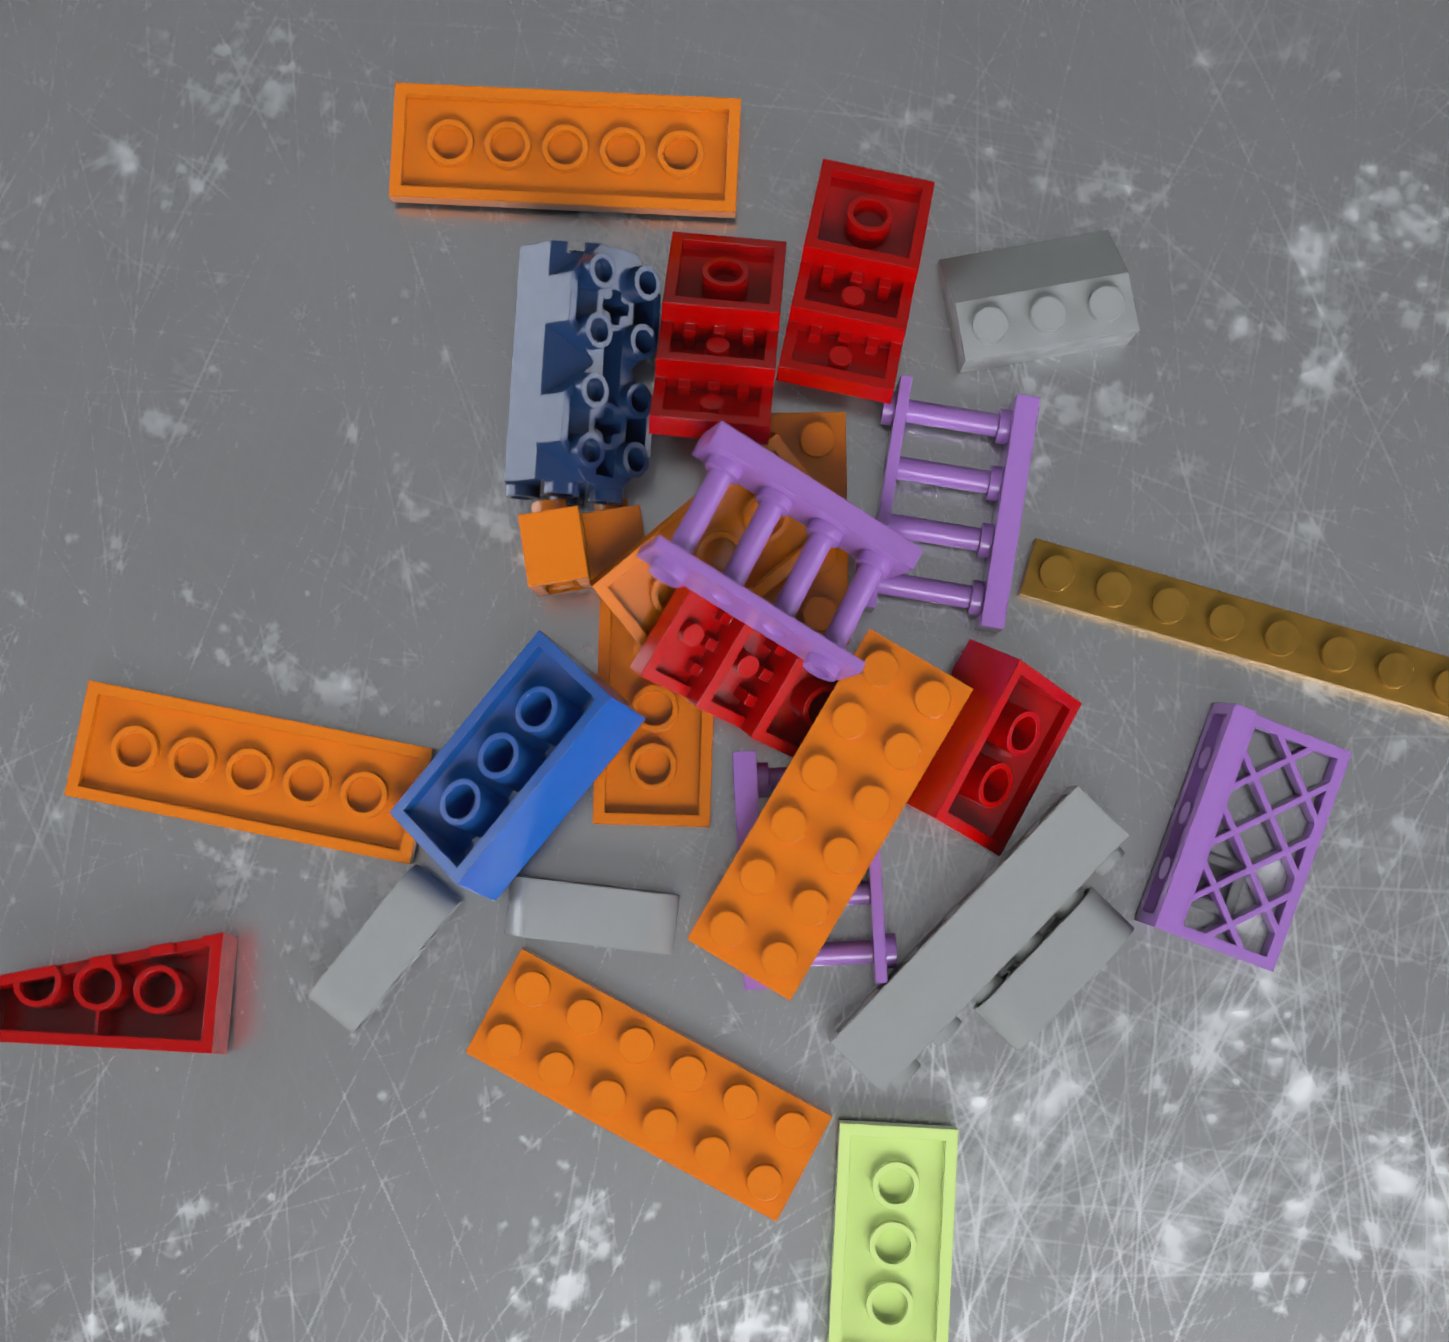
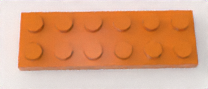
M395 82L389 198L392 202L736 218L741 98Z
M870 628L854 656L866 663L861 674L841 679L836 684L687 937V940L789 1001L793 998L973 691V688Z
M89 680L64 795L405 864H413L417 842L389 812L434 759L436 749Z
M525 947L521 948L465 1052L776 1222L832 1118L831 1113Z

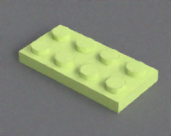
M839 1120L827 1342H948L958 1128L956 1126Z

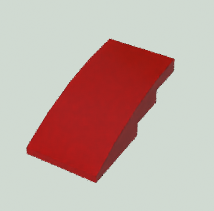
M823 159L776 375L777 381L891 404L915 282L921 261L935 186L934 181Z
M672 232L662 300L655 380L649 415V434L700 439L702 434L723 421L757 444H769L786 241Z
M683 585L675 590L631 665V668L641 677L685 697L695 707L740 728L749 737L792 758L795 756L839 681L831 682L814 676L803 667L804 659Z

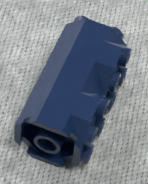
M556 240L520 246L504 482L506 484L505 497L516 500H540V494L548 495L550 499H566L567 507L578 506V508H584L585 498H588L589 503L597 505H622L625 485L632 478L641 477L649 467L652 434H649V415L652 394L645 384L636 383L632 376V368L640 360L649 359L657 348L661 295L659 294L661 288L660 278L652 266L643 265L637 253L602 243L585 242L584 251L567 250L568 241Z

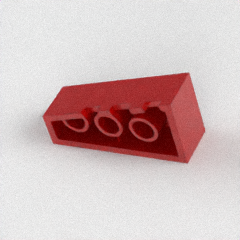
M222 932L182 942L164 943L140 950L101 955L72 963L49 965L0 975V1042L227 1055L238 937Z

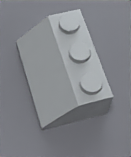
M1108 230L938 260L958 374L1128 344L1140 330L1130 274Z

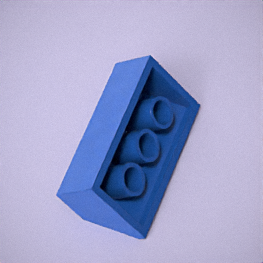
M539 630L389 813L456 885L496 901L646 718L607 682Z

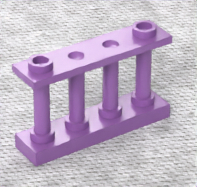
M901 375L896 391L893 392L891 404L883 403L880 424L889 425L890 430L875 519L908 540L976 551V557L985 558L982 581L973 580L971 585L901 574L892 579H880L863 612L872 613L876 607L877 595L884 594L967 608V614L976 616L974 630L998 633L1005 626L1041 397L1017 394L1010 403L1009 409L1000 408L999 414L911 400L909 397L913 377ZM905 422L993 436L994 443L1004 444L1000 466L991 465L988 471L902 457L900 453ZM896 479L984 493L985 500L994 501L991 524L982 522L981 527L978 528L893 514L891 509Z
M721 421L702 434L692 452L693 456L706 463L705 469L708 474L671 542L659 535L642 545L636 557L651 565L649 572L661 582L677 588L682 587V585L804 659L803 667L814 676L833 682L861 674L866 663L844 649L879 580L892 579L913 570L923 549ZM729 484H739L756 495L755 500L759 505L723 573H720L694 557L692 553ZM788 515L807 527L806 533L809 537L776 601L772 605L743 586L780 516ZM839 547L856 558L855 564L858 570L824 636L794 619L830 548Z
M756 750L732 752L737 852L759 817V798L770 797V791L775 790L788 768H768V762L757 763ZM879 849L866 871L867 881L859 883L847 904H868L870 940L825 942L811 966L871 963L872 979L876 984L888 983L887 969L897 968L895 933H885L881 852ZM744 974V990L768 989Z

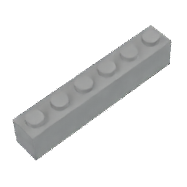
M1068 786L897 964V968H893L887 974L888 983H878L827 1036L830 1044L881 1094L890 1085L896 1090L901 1088L921 1066V1063L915 1058L931 1042L937 1047L941 1046L959 1028L962 1021L957 1015L972 999L976 1003L981 1004L998 988L1003 978L997 973L1014 956L1020 962L1040 944L1044 936L1038 930L1054 914L1059 919H1062L1077 906L1084 897V893L1079 889L1094 872L1100 877L1104 876L1120 861L1125 854L1120 845L1130 835L1079 786Z

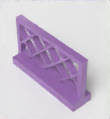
M1213 702L1135 920L1273 972L1352 752L1257 715L1256 711L1239 704ZM1254 728L1271 735L1280 756L1256 769L1247 752ZM1286 741L1301 747L1290 751ZM1312 752L1330 758L1322 782L1306 789L1295 760ZM1284 766L1295 795L1271 806L1259 778ZM1241 767L1244 774L1237 777ZM1248 784L1260 812L1234 823L1227 807L1229 797L1233 790ZM1317 796L1313 805L1311 798ZM1300 804L1307 820L1303 836L1286 843L1275 815ZM1264 821L1276 849L1251 861L1239 833ZM1220 822H1222L1224 829L1217 832ZM1229 839L1237 860L1240 861L1243 867L1214 878L1207 862L1211 847ZM1297 851L1295 858L1293 859L1291 853ZM1280 859L1288 878L1283 891L1266 898L1255 871ZM1246 875V881L1256 904L1231 917L1219 888ZM1200 877H1202L1204 884L1197 887ZM1209 894L1219 911L1220 921L1201 931L1184 926L1183 924L1191 902ZM1277 906L1275 914H1273L1271 908ZM1261 914L1268 930L1260 954L1244 948L1235 927ZM1225 931L1229 942L1215 938L1214 936Z

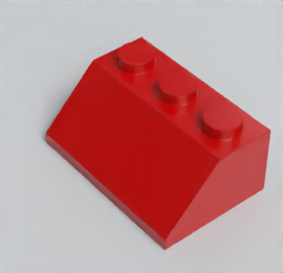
M969 639L950 676L973 688V691L907 801L906 806L982 848L1001 856L1082 703L1021 659Z

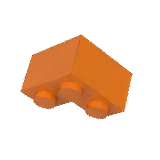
M623 498V504L619 506L593 504L594 512L581 513L578 506L567 507L566 499H549L530 504L532 513L518 515L528 587L538 597L593 589L589 582L646 536L640 505L629 506L628 498Z

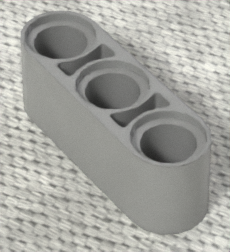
M416 863L401 878L309 992L308 997L354 1034L371 1016L445 925L462 900Z
M516 875L509 887L504 934L623 950L673 954L680 895L646 889Z
M1092 886L1082 891L1084 897L1070 913L1062 919L1056 917L1043 930L1041 934L1044 938L1025 959L1020 962L1016 959L1000 975L1003 980L998 988L981 1004L976 1003L974 1005V1010L1015 1050H1020L1032 1041L1124 945L1134 931V927Z

